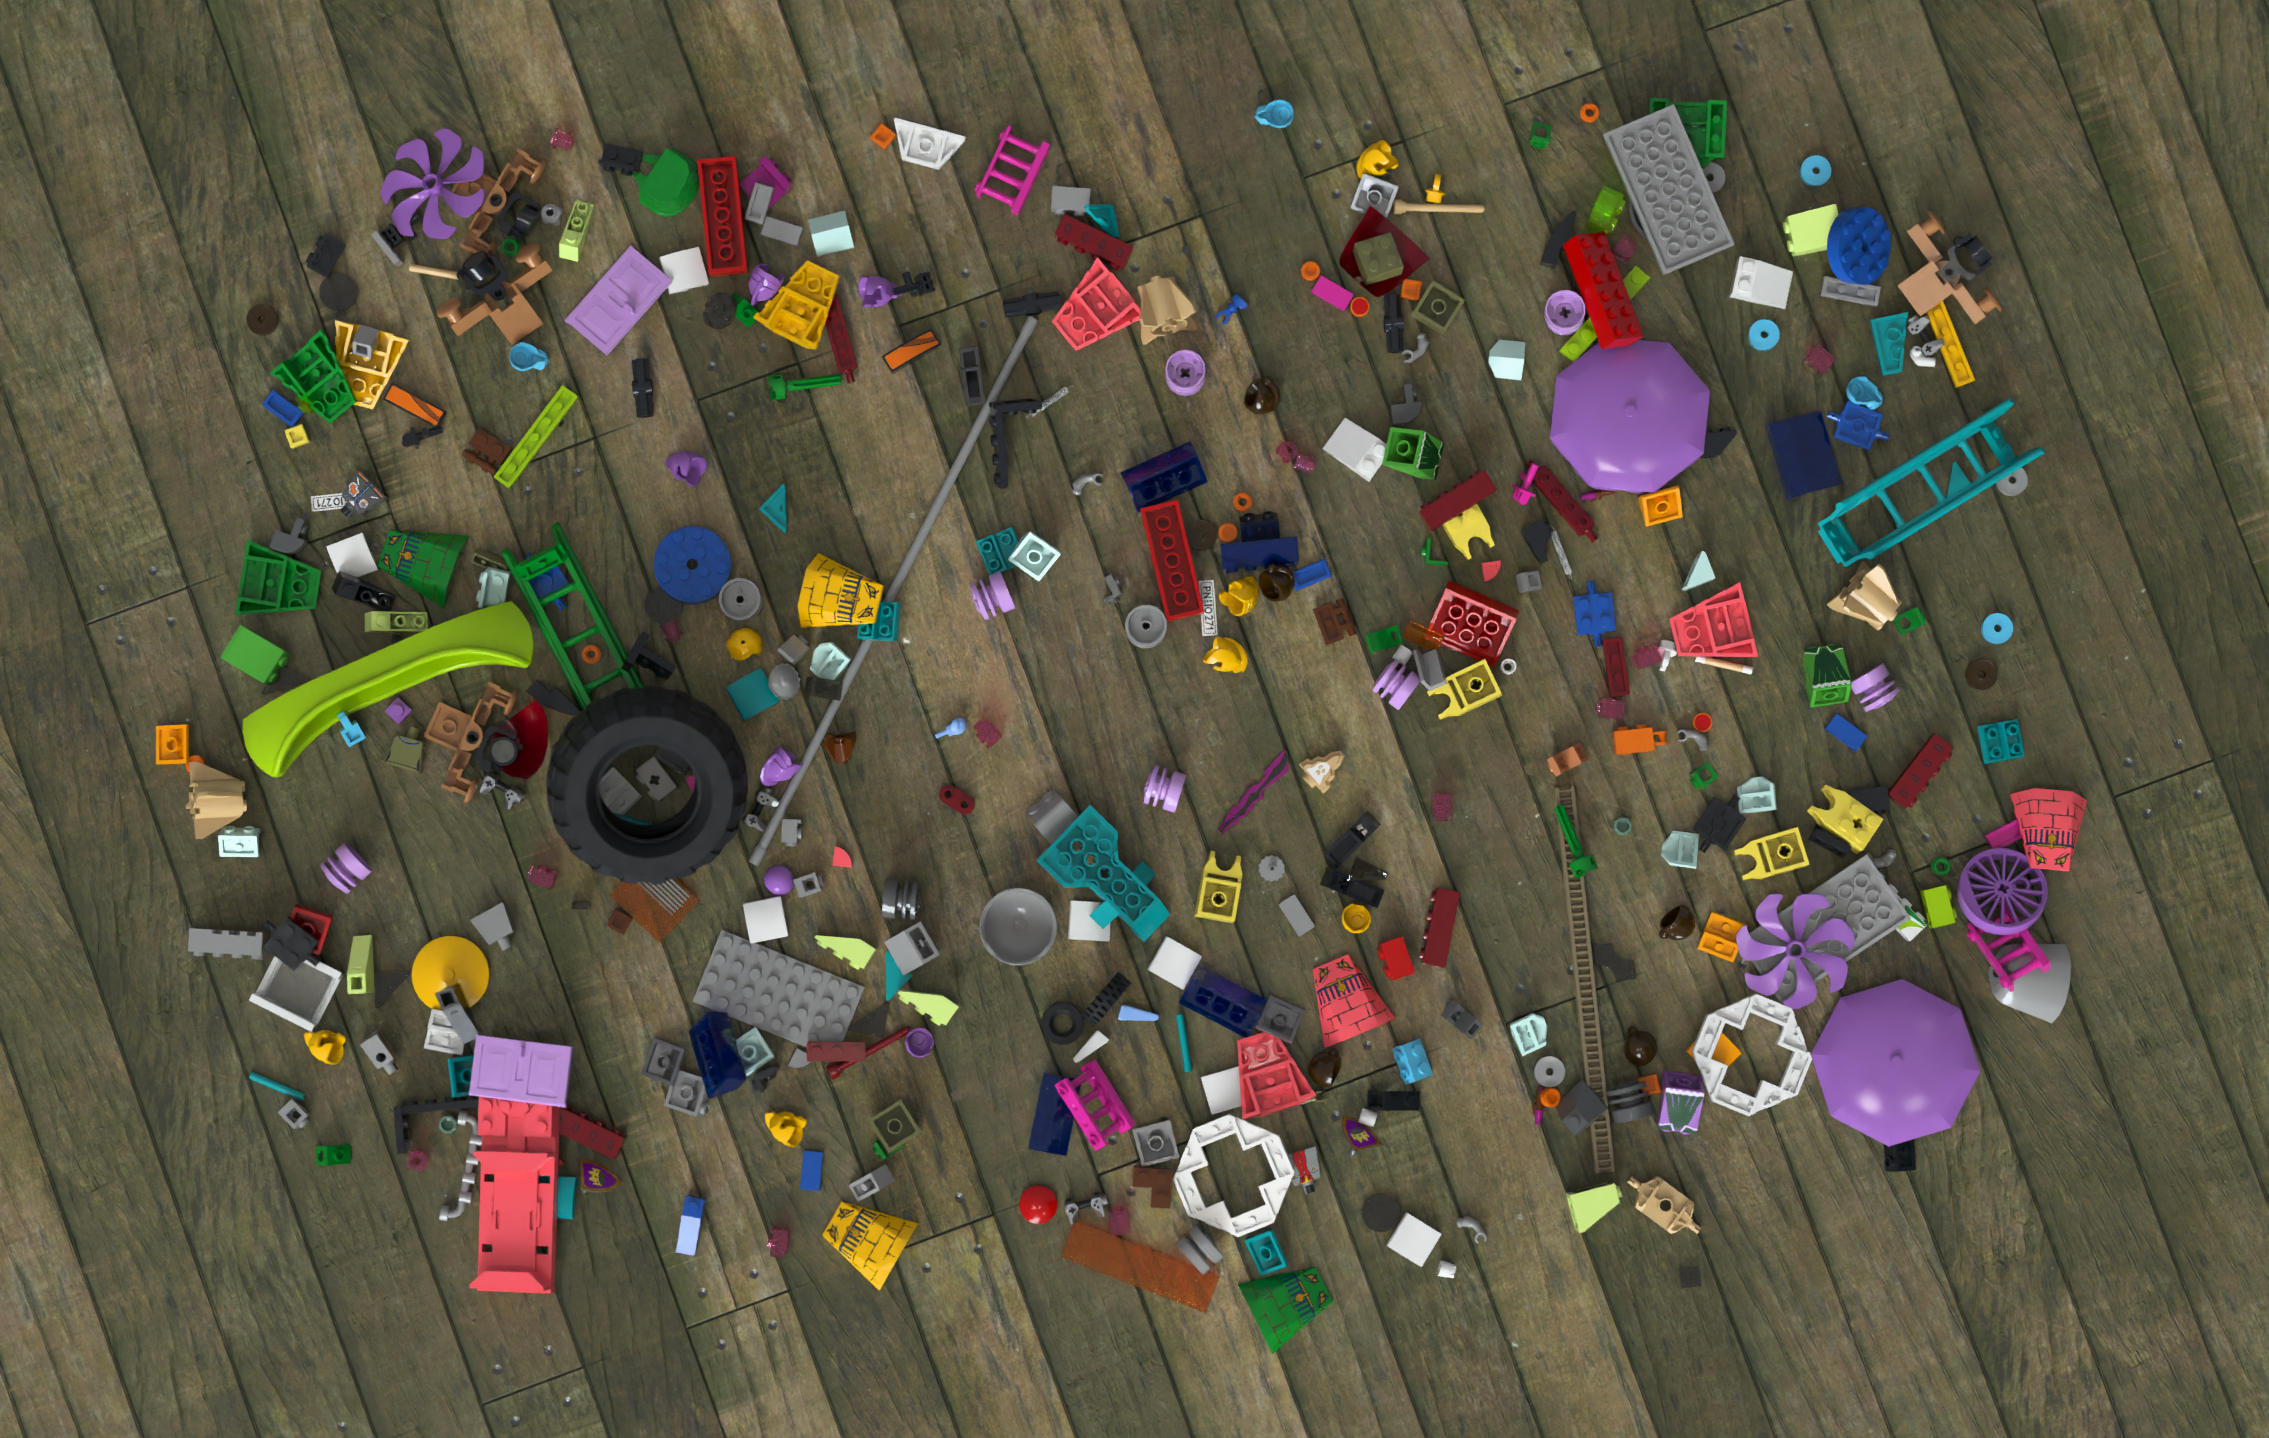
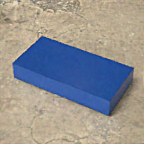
M272 390L261 404L291 427H294L304 415L302 410L275 390Z
M1325 559L1293 571L1296 591L1332 577Z
M1837 713L1825 727L1826 731L1855 752L1867 738L1866 734Z
M803 1151L800 1189L820 1191L823 1152Z

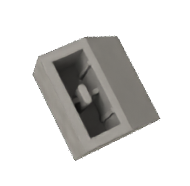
M921 921L884 942L902 975L911 972L940 955Z

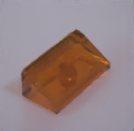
M1409 620L1402 638L1432 651L1439 649L1444 636Z

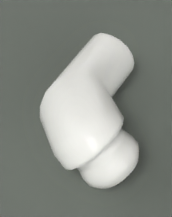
M1919 346L1912 347L1910 357L1916 365L1935 367L1936 358L1925 357Z

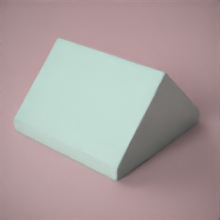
M845 211L808 220L817 257L854 248Z
M1029 531L1021 537L1008 560L1040 581L1062 552Z
M1701 551L1696 555L1681 590L1686 591L1715 579L1706 552Z
M756 1027L723 1048L742 1079L774 1058L771 1047Z

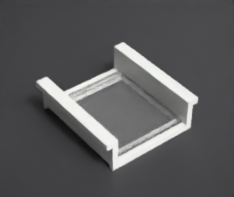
M274 956L256 993H252L249 1001L312 1032L313 1028H317L343 977L341 975L342 972L322 962H319L315 967L307 960L302 962L294 971Z

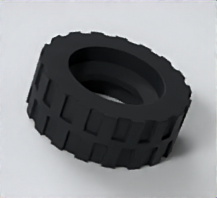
M1059 1002L1051 1005L1044 1012L1041 1025L1043 1033L1050 1041L1059 1045H1067L1077 1040L1084 1028V1019L1076 1006L1067 1002ZM1059 1014H1066L1072 1019V1027L1066 1033L1057 1032L1053 1026L1054 1018Z

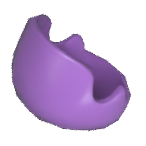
M775 865L765 873L764 884L771 893L786 895L795 886L793 881L795 877L785 866Z
M922 1027L911 1029L904 1041L906 1050L912 1056L919 1058L929 1055L934 1045L932 1033Z

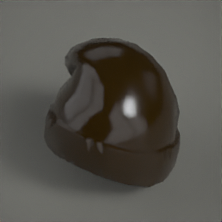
M1266 376L1263 380L1255 379L1246 391L1244 405L1254 414L1270 413L1280 402V390L1273 383L1271 376Z
M1269 564L1267 571L1262 572L1258 579L1262 594L1273 602L1286 600L1291 595L1295 586L1293 572L1284 565Z
M1679 905L1660 921V938L1683 940L1693 933L1695 918L1688 907Z
M1631 1026L1628 1028L1627 1033L1629 1036L1624 1044L1625 1056L1633 1065L1645 1066L1656 1055V1040L1650 1033L1638 1031L1636 1027Z
M1333 1048L1329 1052L1318 1053L1309 1062L1308 1071L1311 1079L1323 1088H1330L1340 1071L1342 1060L1338 1056L1339 1052L1337 1049Z

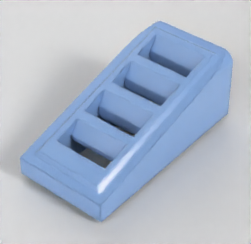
M1124 1004L1121 1006L1118 1017L1120 1020L1155 1021L1159 1018L1158 1014Z

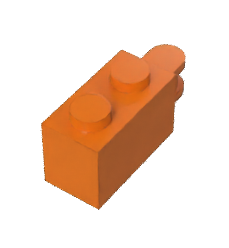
M1647 724L1636 725V729L1628 730V726L1617 727L1616 731L1612 732L1614 755L1654 751V746L1668 744L1665 736L1667 731L1653 732L1652 727L1647 728ZM1653 735H1658V742L1654 743Z

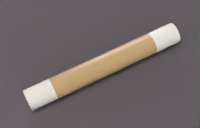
M1707 656L1695 657V662L1752 674L1753 667Z

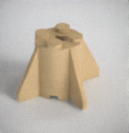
M1154 276L1150 279L1151 282L1138 286L1141 298L1140 323L1143 345H1146L1158 336H1166L1167 331L1172 330L1173 333H1176L1180 330H1197L1196 323L1191 317L1197 311L1195 304L1177 286L1174 277L1161 278V276Z
M1861 561L1856 574L1849 580L1851 583L1848 588L1844 586L1841 593L1827 603V606L1832 610L1864 620L1878 631L1887 620L1892 621L1897 616L1898 612L1896 609L1902 601L1897 598L1884 567L1877 564L1870 569L1866 563Z
M189 762L191 781L189 787H193V792H189V802L185 806L186 809H190V814H195L192 817L194 819L195 839H203L238 819L247 810L246 800H243L245 782L202 763Z

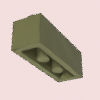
M479 548L476 549L471 563L485 569L488 567L505 571L509 569L504 559Z

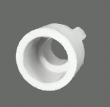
M1400 645L1392 658L1400 661V664L1406 665L1413 652Z
M1505 659L1500 665V670L1506 675L1512 674L1516 670L1515 661ZM1505 664L1511 665L1509 671L1504 669Z
M1363 1108L1358 1122L1373 1127L1378 1112Z
M1440 1261L1437 1276L1454 1278L1456 1265Z

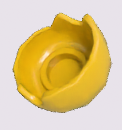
M1354 903L1344 908L1341 916L1344 928L1352 933L1364 932L1371 922L1369 911L1363 905Z

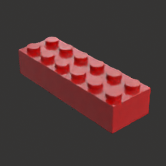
M736 156L697 160L708 273L711 277L749 273L738 160Z
M1605 232L1575 235L1564 243L1565 253L1601 349L1630 346L1644 336Z
M1178 500L1140 508L1167 622L1204 614Z

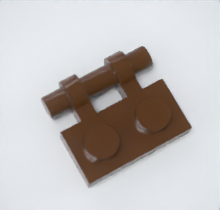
M478 428L469 442V445L473 446L474 450L470 452L465 449L462 452V456L467 458V461L471 464L475 463L480 466L482 471L495 475L498 469L493 466L494 462L497 461L502 465L512 448ZM480 452L489 456L487 461L478 457Z
M1343 598L1336 601L1338 608L1334 610L1331 602L1313 609L1326 645L1344 639L1342 633L1344 630H1347L1349 637L1356 635L1355 623L1350 618L1348 613L1349 607L1345 605ZM1341 614L1344 621L1343 625H1339L1336 615Z

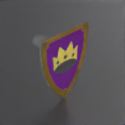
M1346 1115L1343 1116L1342 1132L1351 1147L1348 1151L1351 1156H1355L1357 1152L1383 1145L1367 1126L1359 1123L1354 1118Z
M579 1159L581 1192L603 1193L614 1190L622 1184L618 1177L606 1167L590 1160Z

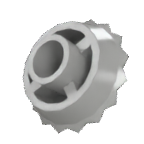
M789 663L776 665L768 677V686L771 692L781 700L793 698L798 693L800 678L795 668L790 666Z

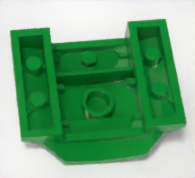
M1650 98L1649 114L1674 104L1701 168H1705L1714 159L1724 158L1727 100H1708L1707 103L1674 102L1669 101V98Z

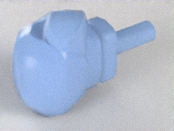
M963 718L954 719L951 724L945 727V730L935 734L936 738L946 734L949 737L962 734L966 730V721Z

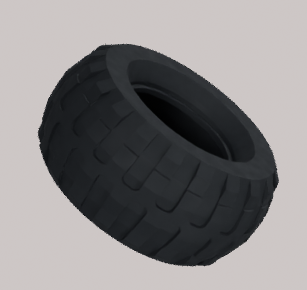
M649 685L643 688H623L613 691L611 695L592 701L585 706L582 712L573 717L565 726L563 733L552 749L546 783L548 806L556 831L567 844L568 849L579 860H583L590 865L591 869L597 873L618 878L621 882L662 884L667 883V880L677 877L681 879L695 873L699 867L711 863L721 854V850L735 836L741 818L745 813L748 774L744 755L732 729L718 716L713 708L680 690L674 689L672 691L662 689L660 686ZM642 745L661 746L676 752L685 759L695 774L694 790L686 806L671 819L653 825L634 824L616 816L606 806L599 792L601 778L611 761L622 752Z

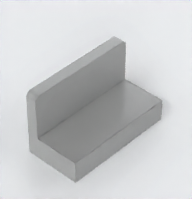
M1417 649L1413 650L1421 683L1429 691L1446 685L1447 681L1438 650L1434 649L1424 654H1421Z

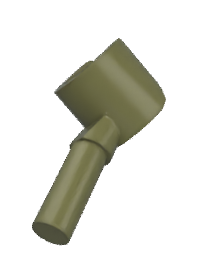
M1325 1090L1316 1091L1315 1097L1307 1100L1301 1105L1314 1101H1327L1328 1098L1322 1099L1320 1097V1094L1322 1092H1325Z

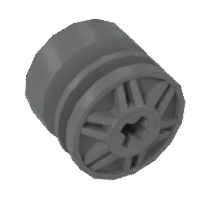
M885 878L882 903L883 918H896L897 911L901 910L902 919H906L907 911H910V920H916L921 898L919 880H914L912 888H909V880L906 879L904 887L900 888L899 879Z
M1645 1081L1623 1083L1607 1091L1608 1096H1617V1098L1609 1100V1103L1619 1104L1618 1108L1612 1110L1615 1124L1654 1114L1651 1101L1641 1100L1642 1097L1649 1094L1648 1091L1639 1092V1089L1647 1087Z

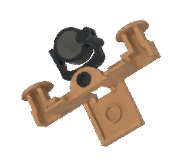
M488 681L486 692L483 698L479 699L472 716L441 702L436 707L423 737L456 751L448 768L450 770L444 784L441 785V788L466 796L464 803H468L474 797L479 784L477 776L472 782L462 778L472 756L471 753L466 751H472L477 748L476 760L481 762L480 768L483 771L494 768L502 772L504 768L500 767V765L509 766L518 758L519 748L516 742L512 740V738L517 740L518 736L495 726H490L483 734V730L479 725L486 726L495 703L505 707L504 715H508L517 702L518 689H515L511 694L502 690V687ZM499 732L508 736V738L499 737L493 740L489 746V757L496 763L495 765L489 760L484 759V751L491 736ZM475 735L477 740L472 742L471 736Z

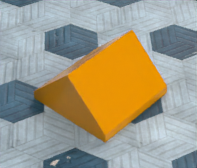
M1679 486L1641 495L1638 498L1646 527L1683 517Z

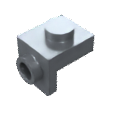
M1109 574L1104 577V580L1112 595L1103 599L1104 604L1109 603V605H1113L1120 601L1119 597L1122 596L1119 590L1121 584L1117 577L1113 578Z

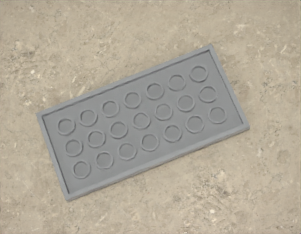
M1674 104L1603 134L1663 275L1735 245Z
M1865 854L1807 893L1822 895L1829 902L1830 907L1819 908L1812 912L1804 927L1801 942H1805L1826 921L1832 918L1841 919L1855 935L1852 949H1849L1840 940H1826L1806 947L1805 951L1838 956L1847 962L1911 918L1868 855ZM1792 903L1777 913L1782 927L1791 940L1795 939ZM1762 925L1749 932L1751 938L1759 943L1774 946H1786L1787 944L1786 941L1775 936ZM1793 944L1790 947L1792 954H1798L1801 950L1799 944ZM1786 951L1764 959L1754 960L1752 963L1759 973L1764 975L1774 969L1787 954ZM1804 956L1800 958L1814 983L1827 975L1826 971ZM1792 958L1789 961L1780 987L1774 993L1781 1004L1796 991L1797 971L1795 959Z
M721 930L693 1002L807 1047V1042L844 1041L865 987L757 943L750 944V941Z

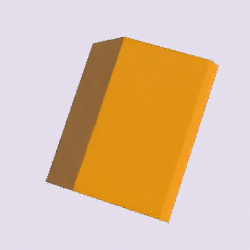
M189 725L156 726V764L189 763Z

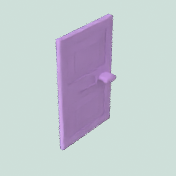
M630 245L568 315L565 322L569 323L608 356L673 281Z
M476 1035L469 1095L566 1107L573 1047Z

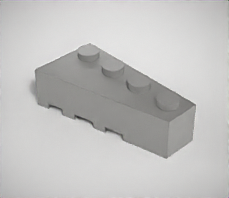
M189 928L188 951L194 952L193 956H205V953H213V957H225V954H232V958L244 959V955H251V959L263 960V956H269V951L264 946L270 940L271 933Z

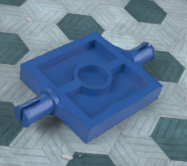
M1849 401L1845 403L1844 409L1840 414L1830 410L1827 413L1826 418L1836 421V430L1833 438L1867 451L1870 450L1873 441L1877 437L1886 441L1889 439L1890 433L1880 430V422L1883 417L1881 413Z
M558 566L529 580L538 599L570 584ZM561 597L552 601L555 602L560 611L567 607Z
M1590 581L1586 582L1588 593L1583 596L1573 597L1577 635H1593L1594 647L1598 646L1597 639L1599 646H1603L1601 634L1616 631L1612 593H1598L1595 590V581H1591V585Z

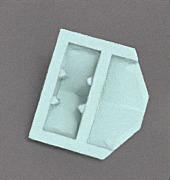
M1499 340L1489 351L1488 363L1495 378L1521 380L1525 342Z
M833 642L820 643L813 653L810 670L827 686H830L846 669L851 658Z
M1765 777L1750 778L1744 784L1737 787V795L1741 798L1738 802L1739 814L1777 810L1775 784Z
M1672 831L1662 844L1661 856L1669 865L1696 869L1699 834Z
M1532 1013L1510 1023L1512 1036L1522 1056L1546 1046L1547 1024L1544 1017Z

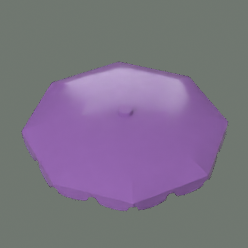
M1637 340L1630 346L1601 349L1600 344L1597 343L1556 376L1550 440L1562 456L1570 462L1582 480L1590 487L1610 491L1624 490L1640 494L1654 493L1662 489L1680 472H1683L1704 454L1710 390L1670 343Z
M1903 979L1841 997L1811 1053L1830 1116L1887 1146L1951 1128L1981 1071L1961 1009Z

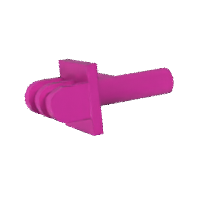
M1534 463L1531 464L1527 474L1521 473L1519 475V478L1524 481L1522 486L1512 484V487L1515 488L1513 498L1522 505L1528 503L1530 496H1536V494L1529 490L1539 467Z

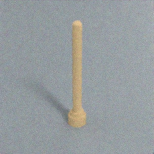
M1394 199L1393 213L1394 215H1402L1406 211L1482 213L1485 211V206L1406 203L1402 199Z

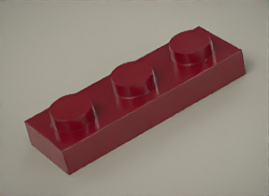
M1622 637L1602 640L1610 697L1629 695Z
M865 1041L807 1042V1062L865 1061Z

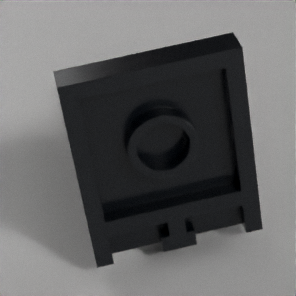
M1029 398L989 402V410L991 411L989 425L993 428V435L990 436V440L995 454H992L993 465H996L994 483L1000 489L1008 487L1003 414L1017 415L1018 411L1036 413V409H1042V402L1040 400Z
M470 1095L464 1096L465 1100L457 1101V1097L445 1098V1102L438 1103L437 1099L425 1100L426 1104L410 1101L406 1102V1106L393 1107L397 1154H405L407 1149L410 1148V1138L406 1137L405 1130L409 1129L408 1117L404 1118V1114L478 1107L479 1098L476 1099V1096Z

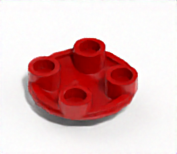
M1034 1185L1026 1189L1021 1195L1019 1209L1027 1221L1034 1224H1043L1051 1220L1055 1215L1057 1198L1049 1188Z

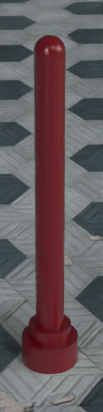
M906 1026L866 1048L865 1058L906 1036L911 1028ZM843 1061L839 1064L831 1063L826 1066V1069L834 1080L840 1077L839 1074L842 1073V1070L859 1061Z

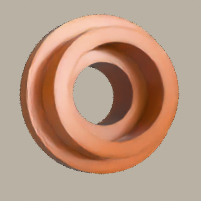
M1592 103L1583 105L1580 110V117L1588 123L1594 122L1599 116L1598 107ZM1586 111H1592L1593 115L1587 116Z
M1240 492L1235 495L1233 505L1238 511H1247L1252 506V498L1248 493ZM1245 499L1246 504L1240 505L1239 500Z
M588 645L582 651V658L588 664H595L601 659V650L595 645ZM594 651L595 657L590 658L589 652Z

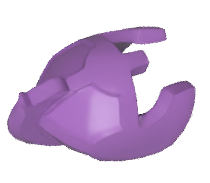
M759 264L755 267L749 282L752 306H757L759 301L771 299L778 292L784 281L782 273L776 278L767 273L770 268L769 265Z
M880 276L861 277L858 290L859 295L863 299L862 307L883 306L892 298L896 299L902 296V294L895 295L893 288L899 286Z
M692 451L674 453L664 461L672 475L678 481H687V485L690 487L696 486L700 482V477L707 470L706 460L698 453Z
M779 746L763 765L760 780L769 788V786L776 785L777 781L789 780L795 773L801 770L803 764L792 763L796 758L795 754Z

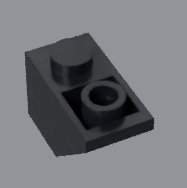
M1731 427L1721 428L1719 432L1713 433L1712 430H1706L1704 454L1699 459L1718 457L1735 437L1737 431L1731 430Z

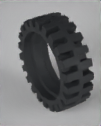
M1118 972L1084 1011L1082 1016L1092 1025L1096 1026L1129 987L1131 982Z

